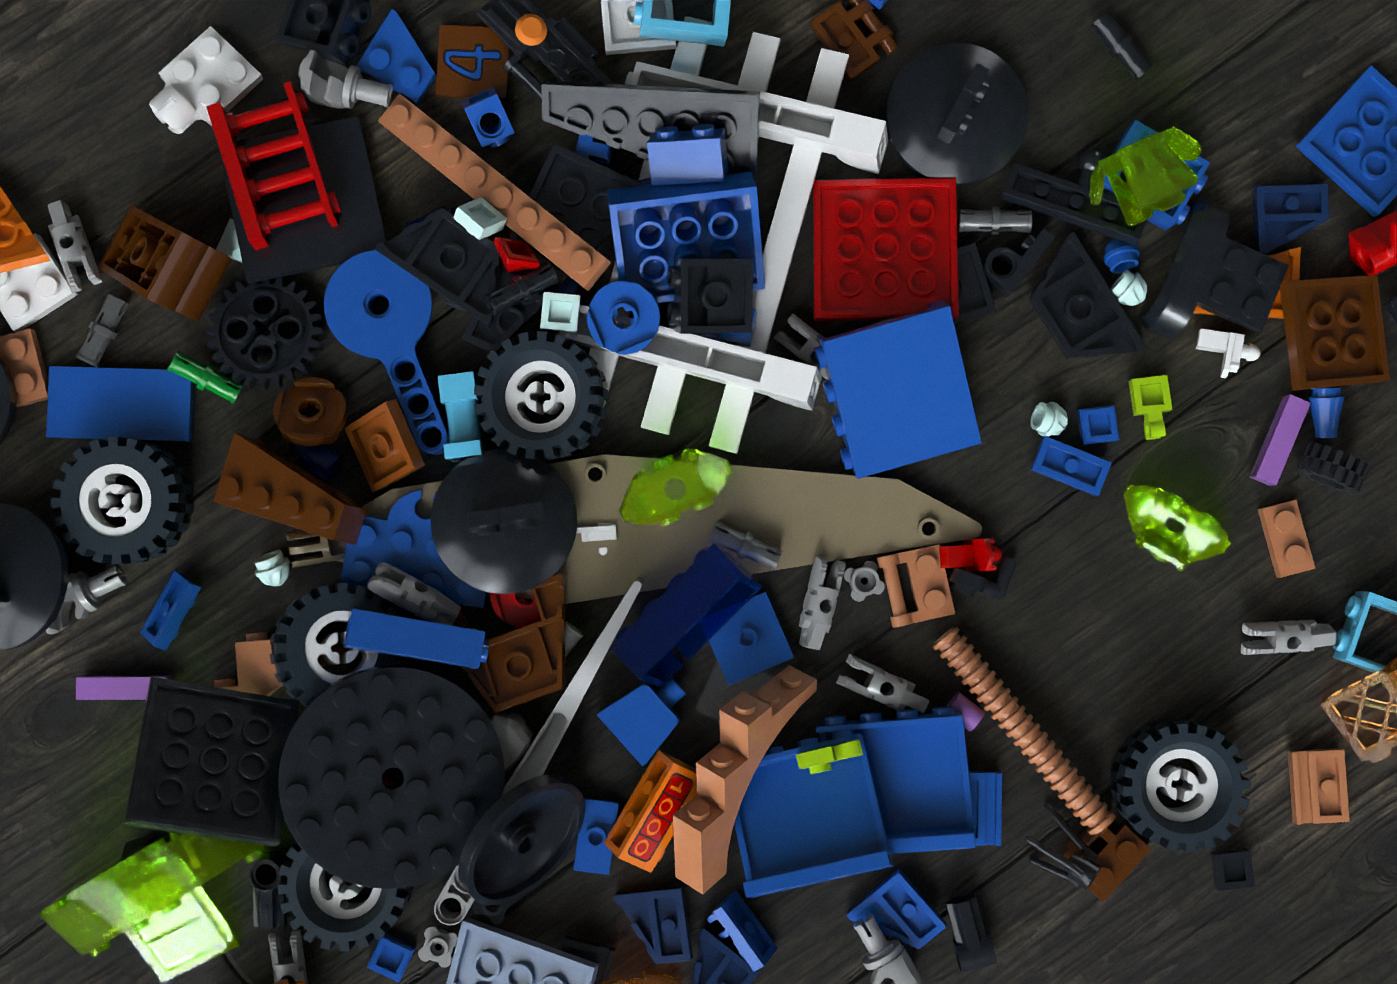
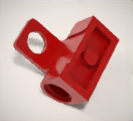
M1397 211L1349 233L1350 259L1369 276H1374L1397 264Z

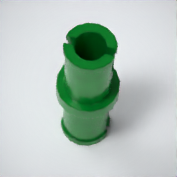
M180 350L176 352L168 367L169 372H173L197 384V389L203 391L205 388L230 401L232 404H234L244 385L242 382L236 383L232 378L215 370V365L209 363L207 366L182 353Z

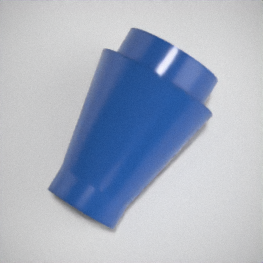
M1341 387L1311 389V395L1307 397L1308 402L1311 403L1310 411L1315 429V437H1337V429L1345 395H1341Z

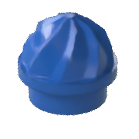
M1114 238L1105 247L1103 259L1105 265L1110 267L1112 273H1123L1127 269L1130 271L1138 266L1140 252L1136 245Z

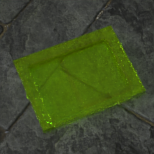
M182 858L130 882L101 898L102 903L162 983L240 946V940Z

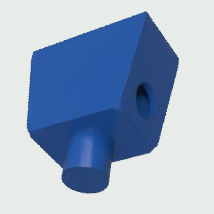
M673 678L658 691L648 681H645L602 708L597 716L635 759L644 766L680 721V717L671 707L684 697L686 692Z

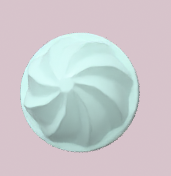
M1127 269L1118 277L1110 290L1119 303L1134 306L1144 301L1147 285L1138 272L1133 274Z
M1041 402L1032 413L1031 427L1037 430L1041 436L1059 435L1067 426V413L1055 402Z
M281 550L269 552L254 561L257 568L255 570L256 577H259L265 585L281 586L290 575V560L288 557L283 556Z

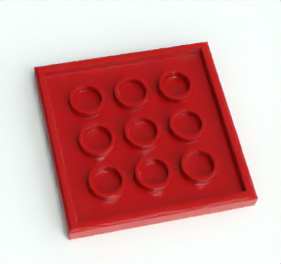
M956 177L814 180V321L891 320L929 309L928 304L940 300L950 306L952 318L958 319Z

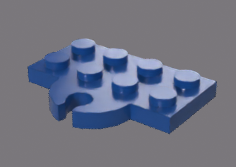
M423 489L414 490L403 495L391 507L388 518L365 515L357 544L346 543L340 583H348V586L352 587L360 585L370 590L367 587L370 578L376 576L375 569L378 564L384 562L439 590L440 593L456 604L479 608L484 607L486 592L462 582L441 560L432 537L431 517L421 516L416 508L417 502L423 497Z

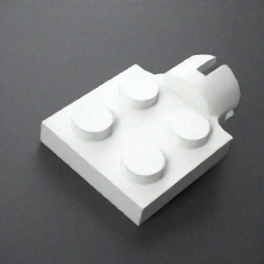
M210 26L159 72L161 79L166 84L164 89L150 101L149 105L155 116L163 124L167 123L169 125V130L176 134H181L197 120L202 119L212 126L206 106L220 102L227 113L255 88L263 78L261 73Z

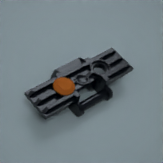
M490 0L477 12L480 19L514 53L504 64L503 69L507 73L512 72L541 103L542 83L522 63L526 58H530L535 63L541 60L555 75L557 81L575 82L579 76L588 79L590 83L614 84L596 66L597 63L595 61L598 59L599 54L564 17L558 21H555L552 16L549 17L533 0Z

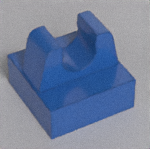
M579 134L575 153L598 164L609 165L612 154L611 147L597 143V138L586 134L584 136Z

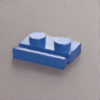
M969 771L976 846H1001L1002 773Z

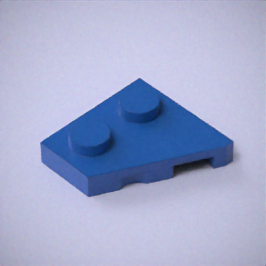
M391 9L356 66L360 67L362 73L377 82L387 85L391 84L395 93H400L407 100L419 106L437 76L397 12Z
M899 868L847 910L846 914L850 920L856 922L862 918L864 923L866 921L865 916L873 914L884 935L898 937L903 943L917 949L923 947L947 927L946 921Z

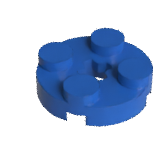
M621 280L609 283L597 291L589 306L587 325L592 338L598 345L611 352L627 355L636 353L650 344L659 330L661 313L656 298L648 289L640 283ZM624 307L625 311L633 312L634 317L630 319V327L625 328L622 323H615L614 317L618 315L617 308Z

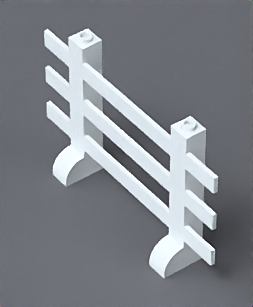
M685 16L684 22L712 25V22ZM756 32L752 33L738 86L700 77L699 73L707 45L678 41L670 69L636 61L634 72H629L625 81V85L760 91L759 137L794 145L762 256L765 289L753 290L752 309L757 310V317L751 346H735L694 334H680L674 331V325H669V328L659 325L658 332L647 347L633 354H618L606 348L604 349L592 338L587 325L589 307L580 305L577 333L559 331L558 335L567 338L577 345L590 348L589 355L598 363L596 367L603 372L606 379L605 382H602L603 388L607 389L608 392L619 356L658 366L641 428L669 435L686 374L726 384L709 446L737 454L754 392L768 395L773 399L812 411L822 378L818 368L766 354V349L822 152L836 155L839 160L852 167L879 174L888 144L886 121L835 109L849 54L821 48L806 102L766 92L781 39ZM644 159L638 182L649 185L651 184L649 161ZM616 261L609 283L618 281ZM624 307L617 308L618 315L614 317L615 323H622L625 328L630 327L631 311H625Z

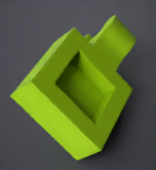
M1161 375L1131 379L1129 381L1133 416L1144 415L1145 439L1153 440L1166 436L1162 413L1172 410L1168 376Z

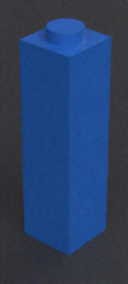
M352 608L349 613L343 647L477 669L480 666V662L485 663L487 660L489 641L484 640L485 631Z

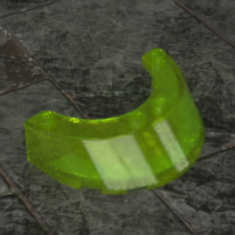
M171 832L169 835L172 841L166 843L164 838H161L155 843L148 845L70 892L67 896L39 912V915L81 956L89 952L93 958L112 946L109 940L128 930L131 936L152 924L148 918L159 910L163 916L169 914L184 904L181 900L182 896L242 859H245L247 864L265 854L266 850L263 844Z

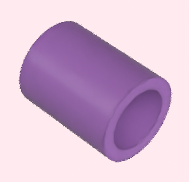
M957 692L946 705L954 706L955 712H963L964 728L968 731H972L985 714V711L960 692Z

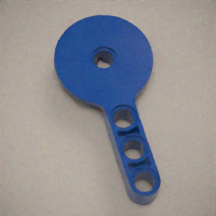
M376 250L357 254L339 266L327 285L324 296V312L327 324L333 335L346 348L359 355L379 359L383 362L417 446L429 454H443V444H450L448 425L418 349H416L418 341L425 333L431 320L433 308L431 289ZM378 296L389 301L388 310L381 315H376L373 311V306ZM408 363L414 364L416 370L414 377L409 381H402L399 376L401 367ZM419 396H426L429 402L428 409L422 414H415L412 408L413 401ZM432 429H439L442 433L440 444L433 448L428 447L425 441L426 434Z

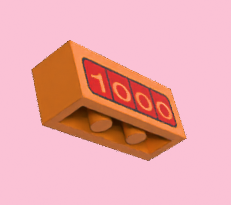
M658 750L608 834L604 844L619 859L651 873L657 862L662 859L665 849L674 835L673 815L697 795L696 770L690 765Z

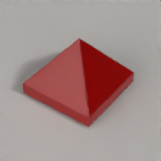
M495 237L494 244L507 273L539 267L540 263L527 242Z

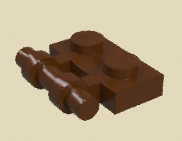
M848 0L853 7L849 12H846L838 1L811 20L809 24L826 49L849 54L844 73L849 82H852L879 63L880 57L875 52V47L881 45L888 56L899 48L892 37L893 31L888 24H882L874 13L875 6L869 0ZM863 20L872 34L865 38L855 24L856 22Z
M1123 823L1113 833L1108 828H1105L1096 835H1090L1087 832L1089 827H1087L1079 836L1088 847L1099 836L1105 841L1096 850V853L1099 855L1096 862L1102 866V869L1088 888L1102 902L1111 895L1152 850ZM1070 840L1065 845L1067 850L1062 856L1069 860L1074 852L1080 855L1083 853Z

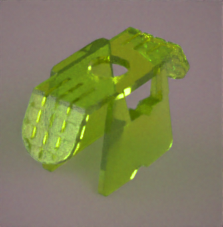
M1172 127L1121 148L1115 154L1100 160L1090 176L1091 204H1100L1105 176L1109 179L1126 223L1129 226H1134L1152 218L1155 210L1164 212L1183 203L1186 196L1182 190L1195 185L1198 181L1196 174L1183 160L1194 161L1201 154L1199 143L1190 135L1176 127ZM1123 170L1127 181L1124 183L1116 172Z

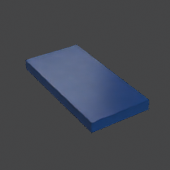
M49 366L46 437L108 440V437H122L141 441L192 442L194 383L165 369Z

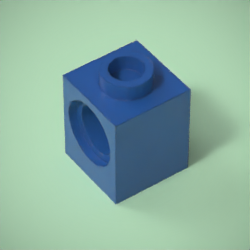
M494 86L461 101L482 147L487 145L490 148L500 146L509 140V135L515 133ZM491 112L499 116L498 122L493 127L486 128L480 124L481 117L486 113Z

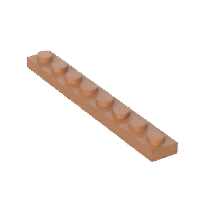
M400 93L379 118L378 122L474 200L480 197L486 200L507 218L505 225L587 291L590 290L611 264L608 259Z

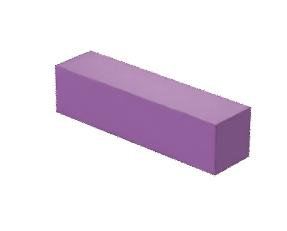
M1291 394L1282 397L1250 473V478L1268 486L1277 485L1310 407V402Z
M173 675L152 676L173 680ZM151 676L76 677V700H146Z

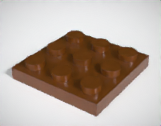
M1377 275L1296 280L1280 283L1292 391L1390 381Z

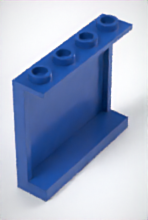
M942 300L928 304L929 309L825 338L822 334L817 335L819 346L814 348L815 357L819 368L825 367L828 381L823 382L824 392L828 403L834 402L837 413L831 416L833 427L837 437L843 436L845 448L840 449L841 458L845 470L851 469L857 479L982 443L951 309Z
M954 706L932 708L933 714L918 715L917 709L896 711V717L882 718L881 712L860 714V720L846 721V715L824 717L825 723H819L816 727V733H819L820 742L833 740L832 734L843 730H853L854 734L860 733L864 737L891 854L976 848L963 712H955Z
M843 730L833 733V740L820 743L818 738L805 739L797 742L798 748L784 751L783 746L768 748L749 783L734 823L747 881L743 882L746 897L754 898L893 866L865 741L860 733L854 734L853 730ZM856 740L861 742L864 755L832 762V770L810 774L809 768L799 769L796 754Z

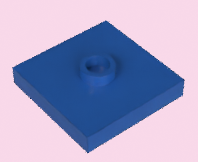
M766 592L700 620L728 686L794 658Z

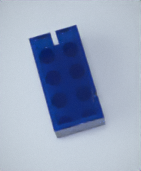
M714 543L710 547L700 550L693 559L694 563L687 571L679 573L672 578L667 586L668 590L659 599L650 601L643 608V615L633 625L630 624L623 628L616 637L617 641L610 647L638 679L658 687L664 686L684 666L671 649L676 646L690 660L763 587L734 556Z

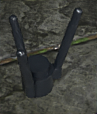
M1047 802L1044 804V808L1083 854L1080 855L1074 852L1068 860L1031 836H1027L1025 838L1027 843L1064 866L1062 870L1035 857H1030L1029 862L1067 880L1076 888L1081 886L1087 890L1102 869V866L1096 862L1099 855L1083 842L1064 818Z

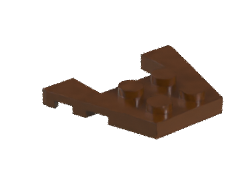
M563 574L552 576L544 583L532 588L541 621L487 640L489 641V651L486 662H480V666L477 669L464 668L469 674L468 677L495 713L566 689L565 578ZM460 610L452 626L470 629L464 611Z

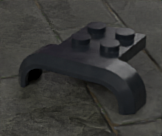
M1204 198L1187 204L1191 206L1188 224L1156 300L1140 317L1144 328L1168 340L1173 339L1185 327L1197 306L1253 332H1262L1280 289V283H1282L1289 265L1225 237L1230 222L1229 209Z

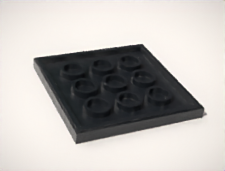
M359 116L307 126L328 193L334 191L339 202L341 212L335 214L338 226L331 227L325 213L271 229L272 233L266 235L269 247L256 251L248 241L219 149L243 268L248 284L341 265L357 254L373 251L380 242H387ZM297 128L238 140L236 143L238 147L244 146L246 149L299 133V130ZM301 147L251 162L250 167L245 168L248 180L254 179L257 182L310 165L305 149ZM315 180L262 195L260 196L261 200L255 201L259 214L265 212L266 215L319 200L320 196Z
M151 676L123 825L278 846L280 844L284 817L278 789L280 760L287 736L297 719L299 701Z

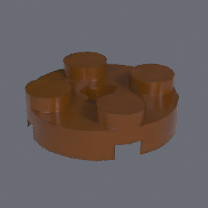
M316 377L303 378L294 382L295 386L286 393L283 390L277 396L273 407V415L284 440L308 447L332 444L338 439L339 432L344 428L348 418V408L344 396L330 381ZM310 406H315L317 412H319L317 415L306 417V415L302 414V412L309 411Z

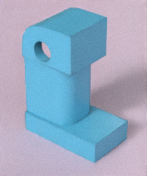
M472 371L438 376L440 401L445 405L450 444H443L445 459L459 462L461 461L460 457L482 455V452L488 451L487 443H485L484 430L480 424L482 423V416L476 414L474 404H480L481 397L474 395V387L479 385L477 374Z

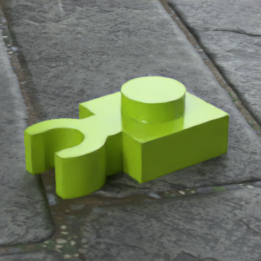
M860 740L796 754L799 769L809 768L810 774H816L832 770V762L864 754Z

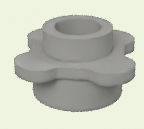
M866 561L862 567L857 569L848 568L844 573V579L849 582L852 589L851 597L855 601L861 602L865 599V596L873 593L879 595L884 591L885 585L880 581L877 574L878 566L873 561ZM866 578L868 580L867 584L863 585L861 579Z
M436 926L428 927L424 932L426 938L424 946L418 951L419 958L424 962L428 960L438 962L444 968L450 966L453 959L452 952L456 946L458 935L454 932L449 933L446 930H438ZM441 944L442 949L437 950L435 945Z

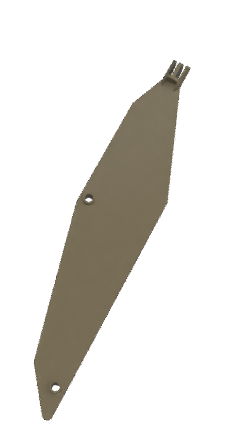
M610 454L548 463L563 477L572 493L577 510V528L596 527L598 523L616 524L617 540L582 542L581 533H576L569 556L556 572L557 574H563L565 578V604L625 595L637 578L644 580V584L639 591L644 592L772 571L745 557L743 560L736 558V553L709 543L708 540L717 521L745 534L751 532L754 534V538L782 549L783 552L775 570L811 565L814 562L815 556L825 557L826 561L830 562L979 537L982 533V526L979 522L907 483L893 478L866 476L857 479L855 475ZM593 467H597L602 471V477L598 480H594L589 476V470ZM443 481L394 488L362 507L367 510L366 515L388 518L391 507L403 495L414 490L423 489V497L417 502L416 508L421 516L431 517L433 497ZM932 522L933 530L928 534L923 533V524ZM303 530L286 533L288 541L319 536ZM320 536V540L289 546L290 555L321 550L323 553L321 555L294 559L291 561L292 568L332 561L344 562L346 543ZM607 547V554L601 555L599 548ZM530 589L516 593L517 597L532 600L533 592Z

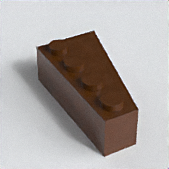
M234 432L213 502L334 541L357 544L367 511L365 508L336 489L327 486L310 472L290 462V459L275 452L261 440Z

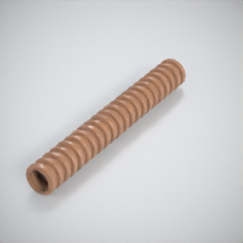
M952 627L934 642L933 649L941 651L940 657L942 659L946 657L949 661L947 665L949 667L953 666L956 669L954 674L956 676L961 675L963 678L961 682L971 687L969 689L970 693H976L978 695L976 700L978 702L983 701L985 704L983 708L993 713L991 718L999 720L998 726L1001 729L1005 727L1007 737L1015 739L1013 744L1015 746L1020 745L1022 748L1020 752L1023 755L1027 754L1029 756L1028 762L1030 764L1035 763V770L1038 773L1042 772L1044 774V781L1052 783L1050 788L1059 792L1057 795L1059 799H1065V806L1073 808L1072 814L1075 817L1079 816L1081 818V825L1089 827L1087 832L1090 835H1096L1107 828L1113 822L1115 813L1107 811L1108 805L1105 802L1101 803L1099 801L1100 795L1091 792L1093 787L1090 784L1086 785L1084 783L1085 778L1082 775L1078 776L1076 774L1078 771L1076 767L1069 766L1070 760L1061 756L1063 754L1062 750L1054 748L1056 743L1053 740L1048 741V734L1045 731L1041 732L1039 730L1041 727L1039 723L1034 724L1032 722L1033 716L1031 714L1026 715L1024 705L1019 706L1017 704L1018 698L1016 696L1011 697V690L1002 686L1004 683L1002 679L997 680L994 677L996 672L988 670L989 664L986 661L982 662L980 660L982 657L980 653L975 654L972 651L974 646L972 644L967 645L965 642L967 638L964 635L961 637L958 634L959 628Z

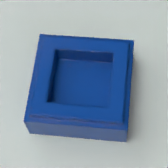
M1115 405L1077 410L1081 445L1119 440Z
M386 933L380 938L367 968L400 982L416 947Z

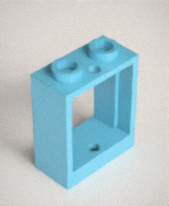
M653 0L636 2L634 24L640 25L639 37L715 46L725 45L728 36L731 0H714L712 25L651 18Z
M1356 591L1355 595L1351 596L1346 604L1345 615L1347 618L1343 629L1339 630L1336 634V643L1333 645L1335 650L1333 658L1397 681V670L1354 655L1370 606L1397 615V602L1372 592Z

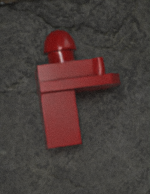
M994 538L963 540L964 545L939 547L941 568L965 567L967 572L996 570L994 562L999 561L1002 557L1001 549L992 545Z

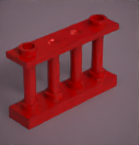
M291 81L284 83L288 100L234 115L231 112L227 114L220 102L206 106L248 241L255 251L269 247L266 235L272 233L271 229L323 213L326 214L331 227L338 226L335 214L341 212L335 192L328 193L308 132L303 114L309 113L303 92H295ZM290 114L294 115L299 133L246 149L244 146H237L234 135L239 134L240 129ZM304 147L310 166L257 182L254 179L248 180L245 168L250 167L251 162ZM315 180L320 196L319 200L266 215L265 212L259 214L255 201L261 200L260 196Z

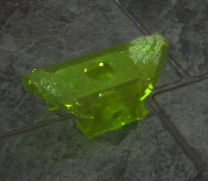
M688 448L681 451V457L675 460L672 454L652 463L655 469L647 472L644 468L634 475L624 495L619 512L624 522H631L635 525L651 524L653 526L659 522L662 527L679 520L681 518L680 513L693 507L694 511H698L713 504V497L717 496L718 492L727 485L729 476L733 471L727 459L696 449ZM672 478L681 479L686 485V492L679 499H671L665 494V484Z
M1132 484L1123 494L1133 533L1138 536L1135 541L1138 548H1147L1151 555L1161 562H1171L1176 565V569L1179 572L1184 571L1192 562L1223 554L1231 544L1226 531L1213 516L1206 512H1200L1186 504L1176 494L1168 493L1159 487L1155 488L1150 485L1135 486ZM1171 517L1185 525L1186 528L1181 532H1171L1166 528L1165 522Z

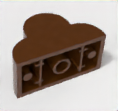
M131 205L98 268L144 298L199 322L232 258Z

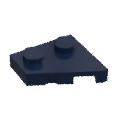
M1328 184L1256 186L1252 189L1255 250L1262 254H1267L1329 220Z
M684 886L617 892L614 895L615 903L617 906L622 907L632 922L630 926L638 938L645 942L646 950L655 964L692 960L693 951Z
M707 927L702 930L699 939L698 957L695 962L693 984H751L760 972V969L753 971L736 950Z

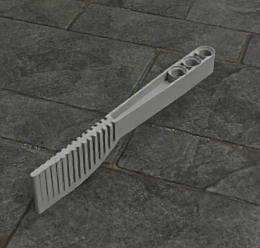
M637 578L629 588L503 789V795L517 785L544 774L631 609L636 596L644 584L642 578ZM459 865L455 867L434 906V914L437 920L448 926L460 923L475 900L460 883ZM447 898L457 899L461 904L462 910L450 912L446 909L444 900Z

